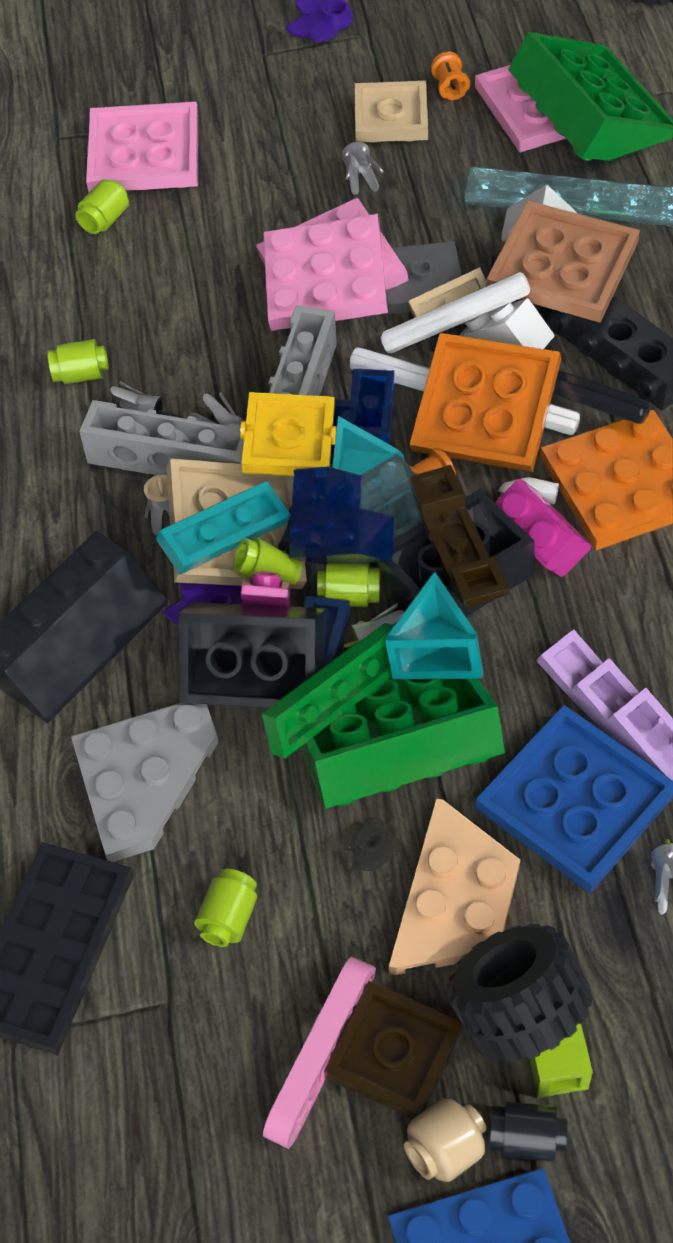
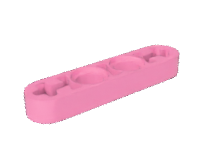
M350 957L345 963L268 1115L263 1131L264 1138L287 1149L295 1142L326 1080L324 1070L368 981L373 982L375 966L354 957Z

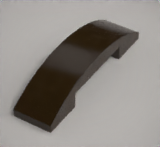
M448 465L409 476L413 496L434 553L448 583L460 602L465 607L510 595V587L495 556L489 557L469 515L465 503V493L452 466Z

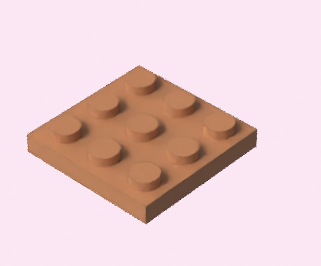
M528 200L486 279V287L520 272L526 276L529 282L530 293L518 300L528 298L532 304L601 323L638 244L640 230Z

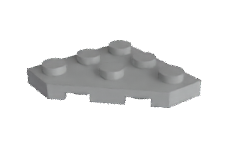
M179 703L71 736L107 861L115 862L156 847L164 833L163 827L174 809H179L196 780L195 774L206 756L210 757L218 744L217 733L207 704Z

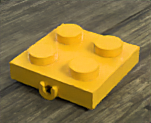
M249 392L246 421H241L240 438L244 440L241 462L242 473L329 478L331 444H336L337 426H333L335 397Z

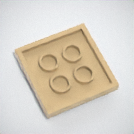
M171 458L166 467L170 525L265 481H268L288 511L291 504H295L298 500L295 476L242 473L241 464ZM288 522L258 538L278 548ZM237 548L181 575L173 566L174 581L178 583L242 586L244 580L241 574L235 573L233 570V560ZM304 557L297 559L302 561L303 568L297 584L289 586L291 589H302L307 582Z

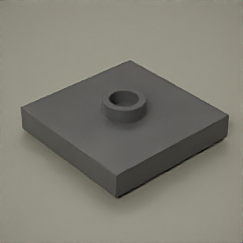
M455 241L392 248L406 268L409 281L386 290L389 314L411 312L407 304L409 300L462 276Z

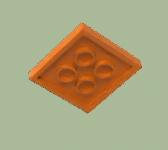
M440 333L409 444L411 450L429 454V451L434 448H440L449 458L533 473L561 362L560 352Z
M654 409L650 410L643 424H637L624 419L541 447V461L553 481L559 483L560 493L595 551L673 524V438Z

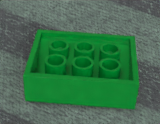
M533 32L527 33L508 71L518 81L517 86L523 92L529 94L536 102L535 107L537 110L547 115L553 122L555 131L570 142L573 146V152L578 157L586 161H591L592 159L610 161L673 139V118L606 45Z
M392 676L300 747L313 784L325 809L348 805L356 799L379 792L393 791L401 785L424 778H435L446 771L469 764H480L491 757L505 753L498 706L478 679H392Z

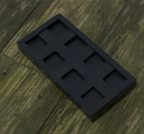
M41 842L0 932V1038L57 1056L59 1055L134 877L131 867Z

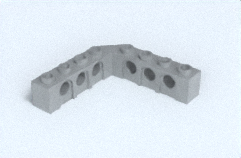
M295 306L290 320L289 338L286 346H281L280 363L275 377H270L269 393L320 396L337 345L335 311ZM92 400L79 431L88 464L152 475H167L166 467L170 458L241 464L244 440L240 438L241 424L228 423V426L197 421V418L192 416L184 419L157 414L156 410L148 409L147 412L118 408L114 403Z

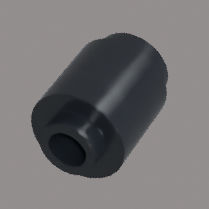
M506 1102L505 1107L492 1106L491 1151H502L503 1157L549 1162L555 1161V1151L566 1152L567 1118L557 1117V1106Z

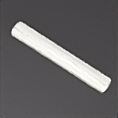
M519 272L384 331L380 337L382 345L387 353L397 352L527 296L530 293L529 282L526 276Z

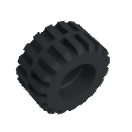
M528 924L524 927L520 925L513 926L508 930L490 935L489 938L482 942L480 941L472 947L469 953L460 958L457 962L459 966L451 971L448 977L450 983L446 985L448 999L477 1051L482 1056L488 1055L490 1060L498 1062L505 1058L507 1062H518L524 1057L531 1059L540 1056L541 1052L548 1049L551 1051L561 1045L560 1042L565 1038H570L577 1031L576 1026L585 1021L589 1014L587 1008L592 1006L593 999L590 993L592 991L565 936L561 932H557L554 927L549 925L541 927L540 924Z

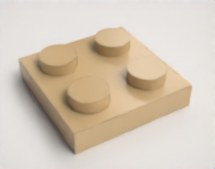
M426 81L355 83L356 142L375 143L428 140Z

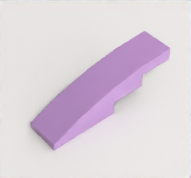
M574 629L536 660L559 687L608 736L673 780V718L647 688L639 693L610 658L603 663Z

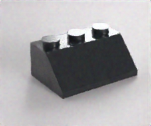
M480 489L465 497L466 508L489 557L495 556L510 589L535 575L534 540ZM423 523L373 552L377 565L398 605L404 612L434 572H436L465 617L493 601L489 600L465 607L460 602L442 571Z
M193 602L178 613L179 703L270 708L323 669L326 654V608Z

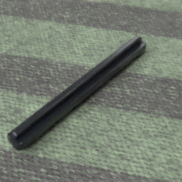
M447 331L441 332V333H445V334L456 335V334H453V333H450V332H447ZM440 333L431 336L429 339L432 352H435ZM558 370L553 390L554 395L637 424H643L650 413V402L648 400Z

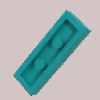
M265 481L160 530L156 540L177 572L181 575L237 548L244 538L253 540L255 537H260L285 525L291 514L268 481Z

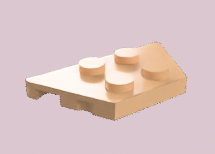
M436 799L390 960L389 974H406L405 969L434 963L435 968L454 965L463 955L469 953L477 943L486 940L496 932L504 931L520 868V859L441 799Z

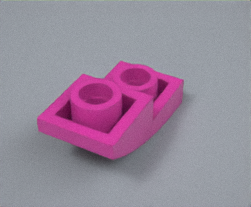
M254 572L253 578L245 577L242 583V604L289 606L290 581L280 580L281 575L278 573Z

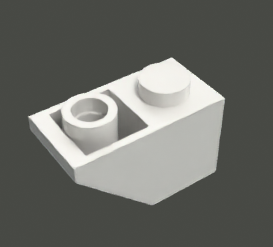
M528 298L508 303L466 321L467 327L459 335L544 349L555 336Z

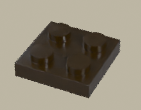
M368 981L324 1070L325 1079L414 1119L426 1110L460 1036L462 1023L457 1019Z

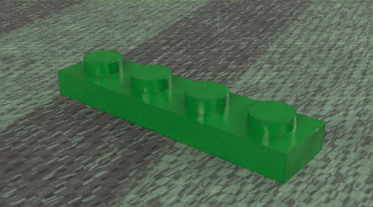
M383 623L262 713L271 754L286 759L392 676L385 639L395 625Z

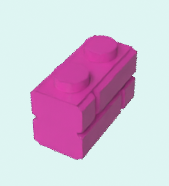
M521 478L515 481L495 502L499 508L534 540V556L545 568L553 571L560 577L566 575L592 547L549 504L538 490Z

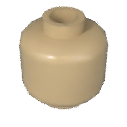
M443 1098L411 1120L407 1127L408 1140L404 1143V1148L412 1165L424 1178L430 1180L434 1177L439 1181L450 1182L478 1162L484 1155L485 1142L482 1133L486 1131V1125L478 1111L470 1104L462 1106L453 1099Z

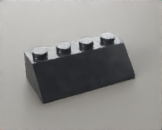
M95 531L0 621V689L43 721L49 723L168 604L167 598L128 551L98 531Z

